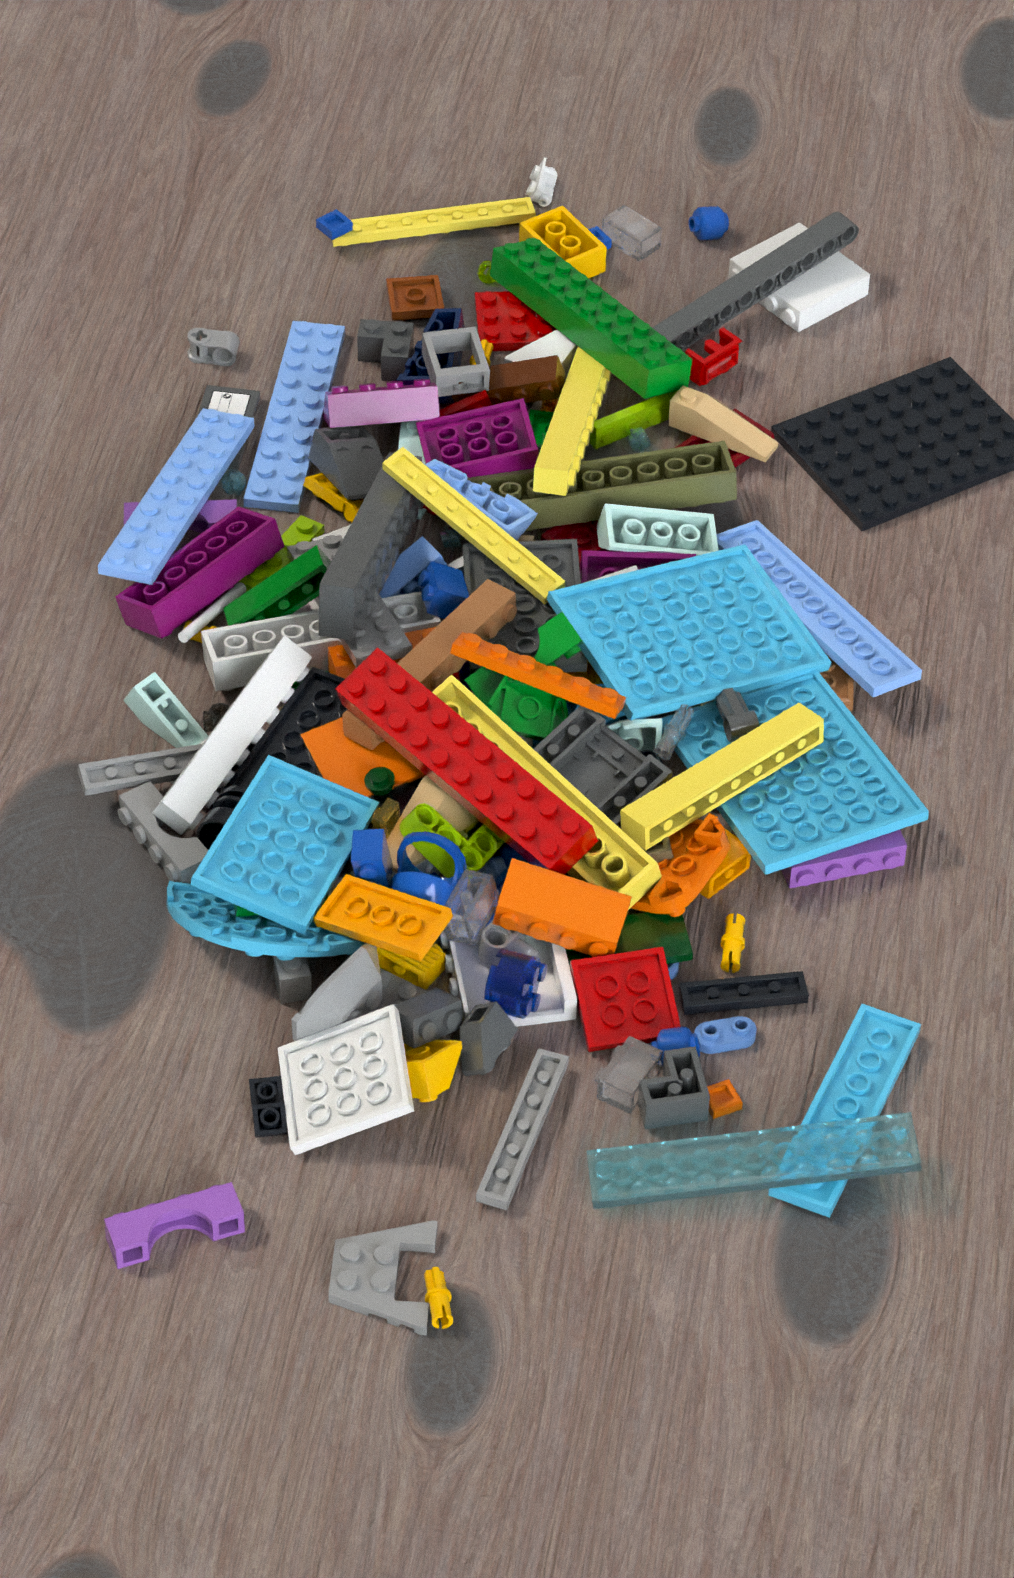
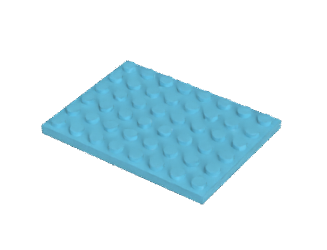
M745 544L549 591L547 601L555 613L558 615L560 612H563L584 643L579 645V647L605 686L627 697L622 711L630 721L716 700V697L724 689L733 688L736 692L743 693L782 683L816 669L819 673L828 671L832 663Z
M817 669L782 683L741 693L748 710L755 711L759 726L797 703H801L824 719L823 743L716 807L765 875L928 820L929 810ZM716 701L662 718V734L687 769L732 743L726 738L723 719L716 706Z

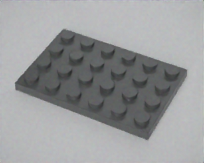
M577 539L519 542L565 580V587L581 584ZM463 544L464 580L469 596L487 579L516 593V616L511 622H507L493 639H489L487 642L503 645L509 651L534 658L540 642L538 628L557 614L548 602L543 604L473 544ZM582 651L568 660L563 656L555 662L556 666L565 673L587 672V658ZM469 661L470 675L483 666Z

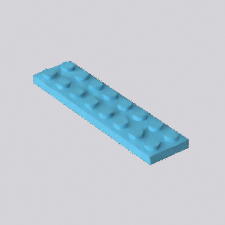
M861 1004L769 1187L768 1196L830 1218L920 1033V1023Z

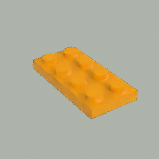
M346 874L313 919L317 927L421 962L450 922L453 914L451 908Z

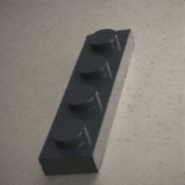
M803 971L679 983V995L684 1015L808 1003L809 997Z

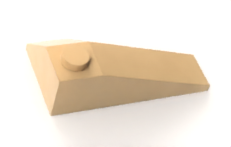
M682 386L670 400L669 426L710 442L725 441L727 448L766 462L778 448L777 441L724 403L705 393Z
M426 775L419 783L387 839L393 863L392 871L395 873L398 871L397 851L404 838L400 831V823L417 805L421 803L430 805L459 833L463 830L467 833L479 822L475 816ZM412 844L406 846L407 856L414 866L426 860Z

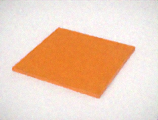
M343 718L300 734L324 779L368 798H371L374 794L366 788L364 779L366 774L373 768L386 767L394 773L395 784L392 789L425 776L424 773L386 741L381 742L373 750H370L344 736Z

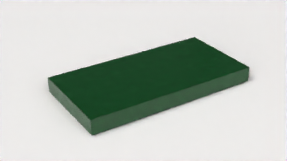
M644 912L626 916L615 954L663 947L667 964L693 960V951L683 914L678 917H671L668 914ZM565 949L569 967L571 960L592 957L572 949Z

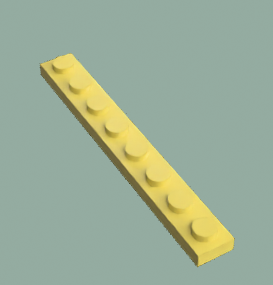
M525 197L352 219L353 230L332 240L333 247L491 226L497 227L523 222L535 217L536 212L531 198Z
M404 447L400 448L382 463V468L387 474L543 604L548 602L547 596L549 591L565 588V580Z

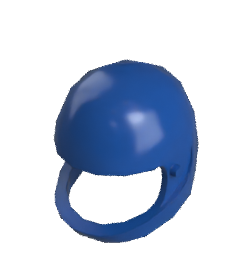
M424 831L406 835L397 851L398 871L391 879V889L451 908V911H453L464 887L467 871L465 856L456 844L439 834ZM426 841L445 849L455 862L454 876L451 878H438L420 871L407 856L406 846L413 842Z

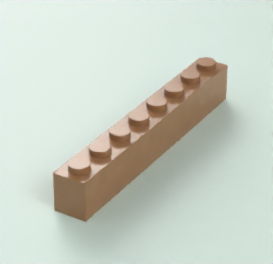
M487 579L397 664L433 692L449 676L458 672L467 661L450 654L452 644L458 636L464 632L476 634L484 641L493 639L498 631L516 616V593ZM349 710L342 714L344 736L370 750H373L381 742L385 741Z

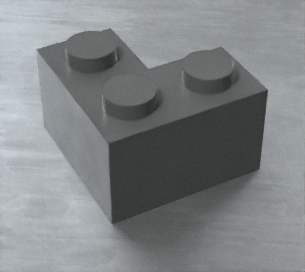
M360 319L357 335L358 361L381 363V380L397 381L398 376L405 371V364L408 358H412L414 323Z
M696 1046L664 1051L663 1077L639 1080L638 1107L644 1129L707 1121L710 1095Z

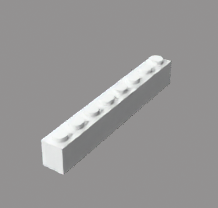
M284 635L152 814L180 835L188 827L193 830L204 817L200 813L204 806L210 808L219 796V793L215 790L219 785L225 787L235 774L231 770L236 763L240 766L249 755L250 751L246 748L250 742L255 745L265 733V730L261 727L265 722L270 725L279 714L280 710L276 708L280 701L285 704L295 691L291 687L296 681L300 684L308 674L310 669L306 666L312 659V656Z

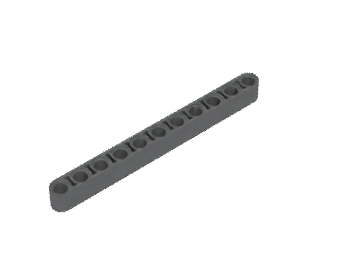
M834 212L652 328L683 351L852 243L859 233V228L842 213Z

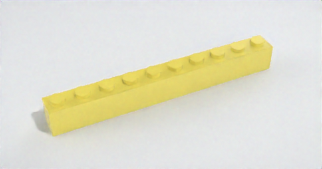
M579 346L574 355L534 467V492L566 496L569 486L575 485L576 473H579L581 459L584 458L585 447L588 446L590 433L593 432L594 420H597L603 394L606 393L607 382L611 378V372Z

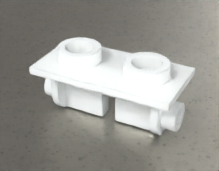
M545 157L539 166H534L529 178L532 181L526 191V195L531 198V201L538 203L542 207L551 203L554 192L553 188L557 179L555 169L545 166L547 159Z

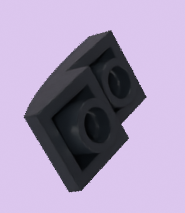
M281 1076L249 1079L255 1138L288 1135Z

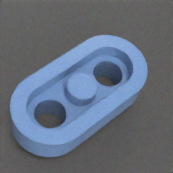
M737 1016L703 1022L695 1028L694 1033L698 1036L700 1051L706 1054H715L750 1047L756 1040L757 1028L751 1019Z

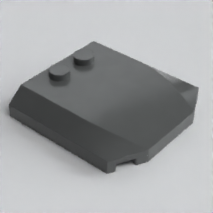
M579 706L534 748L541 757L618 827H621V809L672 778V770L651 754L645 757L606 726V720L602 716L583 706Z

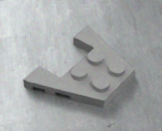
M432 1220L335 1240L328 1294L329 1303L369 1316L370 1313L387 1319L388 1324L397 1327L402 1324L413 1328L414 1333L427 1336L429 1303L395 1300L400 1251L435 1253L437 1221Z

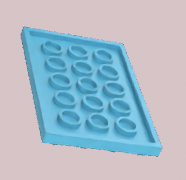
M268 755L193 874L190 885L305 934L313 917L320 909L351 856L353 830L367 829L378 810L379 802Z

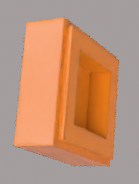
M729 1079L707 1086L710 1095L709 1113L713 1119L742 1110L743 1102Z

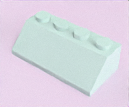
M604 504L597 523L598 544L600 548L606 550L696 554V556L719 551L714 514Z

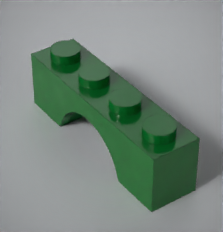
M560 612L538 628L540 642L534 659L547 666H556L555 662L563 656L568 660L581 651L579 645L584 642L563 612ZM482 667L464 680L476 697L487 706L504 675Z

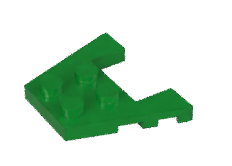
M505 675L487 705L518 736L539 741L546 738L569 716L565 699Z

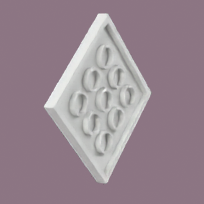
M394 1004L278 1047L290 1149L295 1155L414 1112L400 1016Z

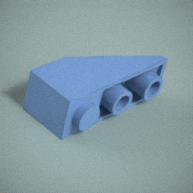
M423 536L400 554L383 589L379 593L381 598L420 592L418 579L422 570L427 569L430 561L448 566L442 555Z

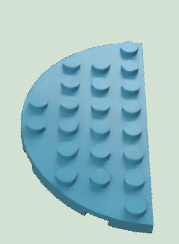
M169 881L167 886L166 905L168 912L180 926L189 931L190 935L203 938L221 946L245 951V954L248 956L271 955L276 956L280 960H293L295 957L352 955L361 946L367 944L317 927L314 919L305 934H302L260 915L236 917L233 903L191 886L190 883Z

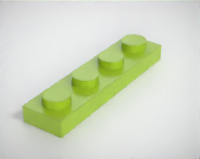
M678 390L652 397L594 421L593 432L590 433V444L595 449H598L668 420L670 400Z
M300 515L281 536L285 547L278 551L273 558L266 560L258 566L253 573L246 575L239 581L246 586L245 592L291 562L287 555L288 546L296 545L302 541L311 542L313 538L323 535L325 533L324 524Z

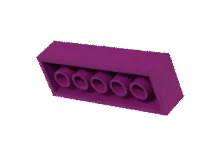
M239 506L171 555L152 585L135 582L115 597L125 625L161 639L170 635L175 628L183 622L190 620L195 613L213 603L214 599L233 588L238 581L246 575L253 573L258 566L266 560L273 558L278 551L285 547L275 518Z

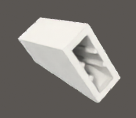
M555 330L507 355L504 363L558 355L566 378L578 346L559 330Z

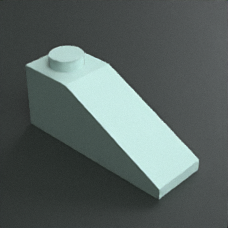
M156 672L135 685L123 700L144 725L175 748L197 745L208 737L206 732Z

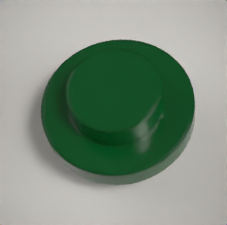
M386 767L373 768L365 776V786L374 795H386L395 784L394 773Z

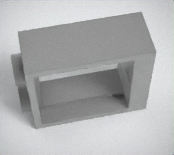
M476 327L422 334L423 359L431 383H435L438 386V397L481 392L483 390L489 391L490 369ZM472 350L476 365L440 368L436 354Z

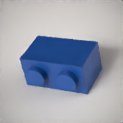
M430 561L427 569L422 570L420 573L418 586L421 589L422 601H424L427 614L445 619L469 597L462 570Z
M384 829L353 830L351 863L355 877L391 888L393 863Z

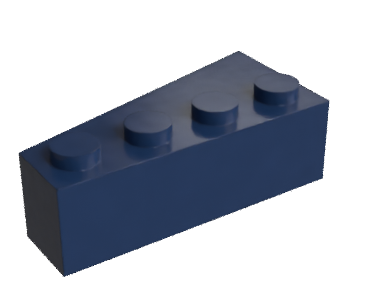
M462 308L435 309L423 333L465 328ZM422 340L417 341L414 347L415 353L412 358H408L404 373L400 374L397 378V381H403V385H414V380L430 379L422 355ZM463 351L436 354L440 368L460 367ZM452 395L438 397L439 404L454 403Z

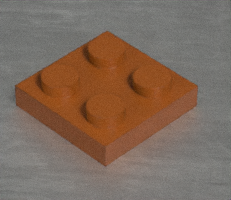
M438 275L386 279L392 320L431 318L435 309H445Z

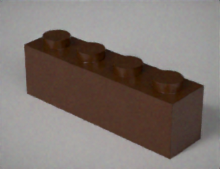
M558 355L489 366V391L486 392L492 405L524 398L525 403L556 399L560 397L565 383V371ZM479 392L452 395V398L456 403Z

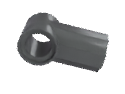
M733 688L724 689L716 697V706L723 719L725 735L729 742L736 741L741 736L759 727L755 711L748 710L740 692H736Z

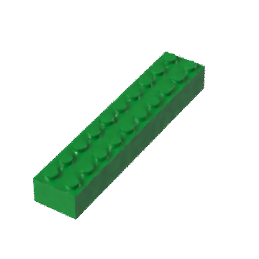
M528 238L526 241L506 243L504 246L493 248L490 276L644 399L677 391L682 386L688 387L692 358L650 327L649 324L637 317L632 311L624 307L617 299L593 283L586 275L562 259L556 252L549 249L539 239Z

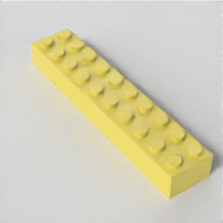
M453 675L449 676L432 692L593 825L598 842L567 872L571 877L632 896L629 909L658 883L662 877L658 863Z

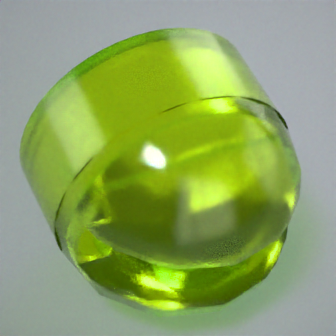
M490 260L483 261L478 267V277L486 284L496 281L490 276L492 262Z

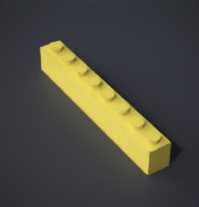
M797 703L746 735L741 736L736 741L620 810L621 830L645 851L661 842L665 837H669L823 743L824 719L801 703Z

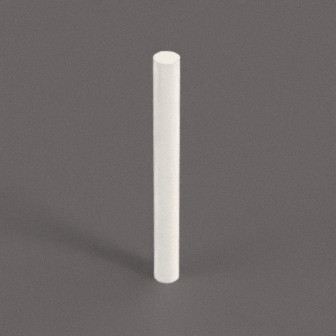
M241 582L237 583L178 634L179 640L183 643L190 640L218 616L225 606L240 597L246 591V586Z

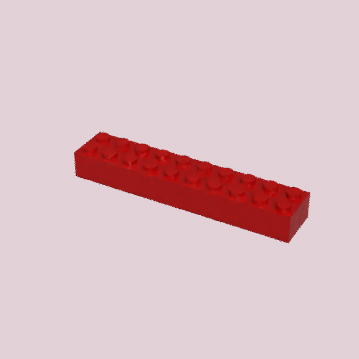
M378 647L335 688L345 708L530 864L565 875L598 842L593 825Z

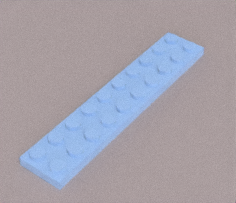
M292 321L243 498L244 507L299 513L305 490L303 486L304 480L309 475L312 463L308 457L314 430L321 429L325 392L331 391L345 337V326Z
M203 408L99 562L98 574L152 585L254 429V418Z
M758 520L716 534L719 550L744 544L748 547L822 650L873 698L921 679L922 670Z

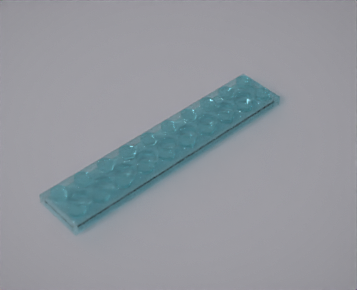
M911 1112L586 1150L593 1209L921 1171V1159Z

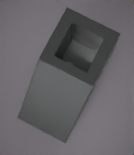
M497 1001L475 1005L460 1026L462 1072L465 1076L489 1073L495 1067V1061L499 1055L510 1046L511 1039L518 1030Z

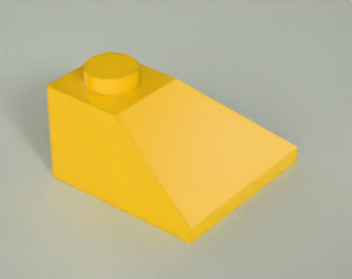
M433 1040L415 1049L404 1044L412 1098L419 1099V1102L436 1100L440 1093L450 1088L462 1050V1042L456 1040Z

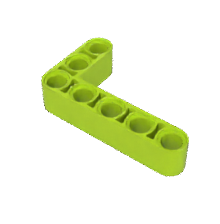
M425 803L417 805L400 823V831L404 837L413 832L426 831L446 837L456 844L466 859L467 871L464 884L485 865L504 843L500 837L484 824L466 840L433 807ZM426 841L411 843L446 878L454 876L455 862L445 849Z

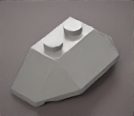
M370 944L361 946L320 985L305 1003L303 1010L297 1012L291 1019L292 1039L294 1041L366 1015L371 1009L375 1010L380 1005L383 998L382 979L376 946Z

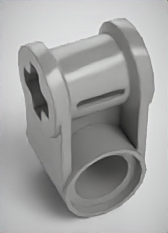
M194 328L188 332L187 337L190 348L187 351L188 359L193 363L231 366L235 363L240 343L237 334L231 331L209 330L205 328Z

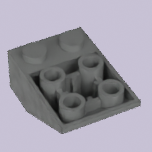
M363 426L314 430L308 458L347 500L356 501L360 498H365L384 462L376 439Z

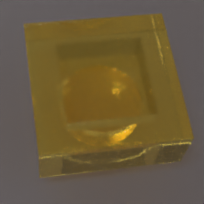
M387 798L381 808L378 807L372 816L374 829H384L386 840L401 816L399 802Z

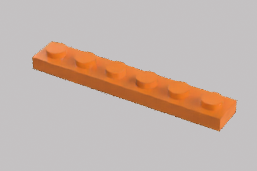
M462 632L451 647L450 654L613 719L623 709L627 698L618 694L614 689L602 688L592 684L584 677L572 676L563 672L559 667L547 666L537 662L528 655H519L509 651L503 645L484 641L473 633Z

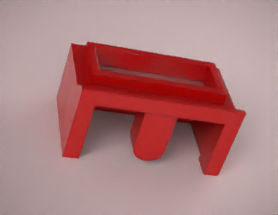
M724 327L719 329V344L711 339L705 341L704 350L710 354L705 359L691 349L685 350V354L693 359L689 379L698 386L709 384L710 380L722 373L728 372L731 367L738 364L739 344L742 340Z

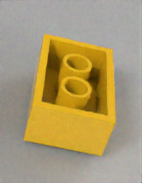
M563 205L519 223V242L526 241L528 238L539 239L575 269L586 275L588 279L606 272L607 247Z

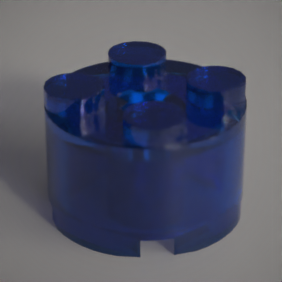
M502 948L495 956L501 958L498 966L491 965L484 999L489 1000L490 1003L497 1001L509 1016L525 1019L530 1011L535 1013L539 1007L541 995L537 994L539 982H543L545 979L547 964L541 963L538 957Z

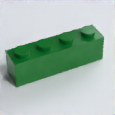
M315 545L225 606L223 610L228 626L293 614L319 596L320 582L331 560L318 545Z

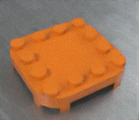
M709 813L704 820L697 819L669 836L674 858L658 862L662 875L661 879L631 909L653 914H668L671 917H678L685 912V907L698 896L731 848L725 828L719 822L717 816Z

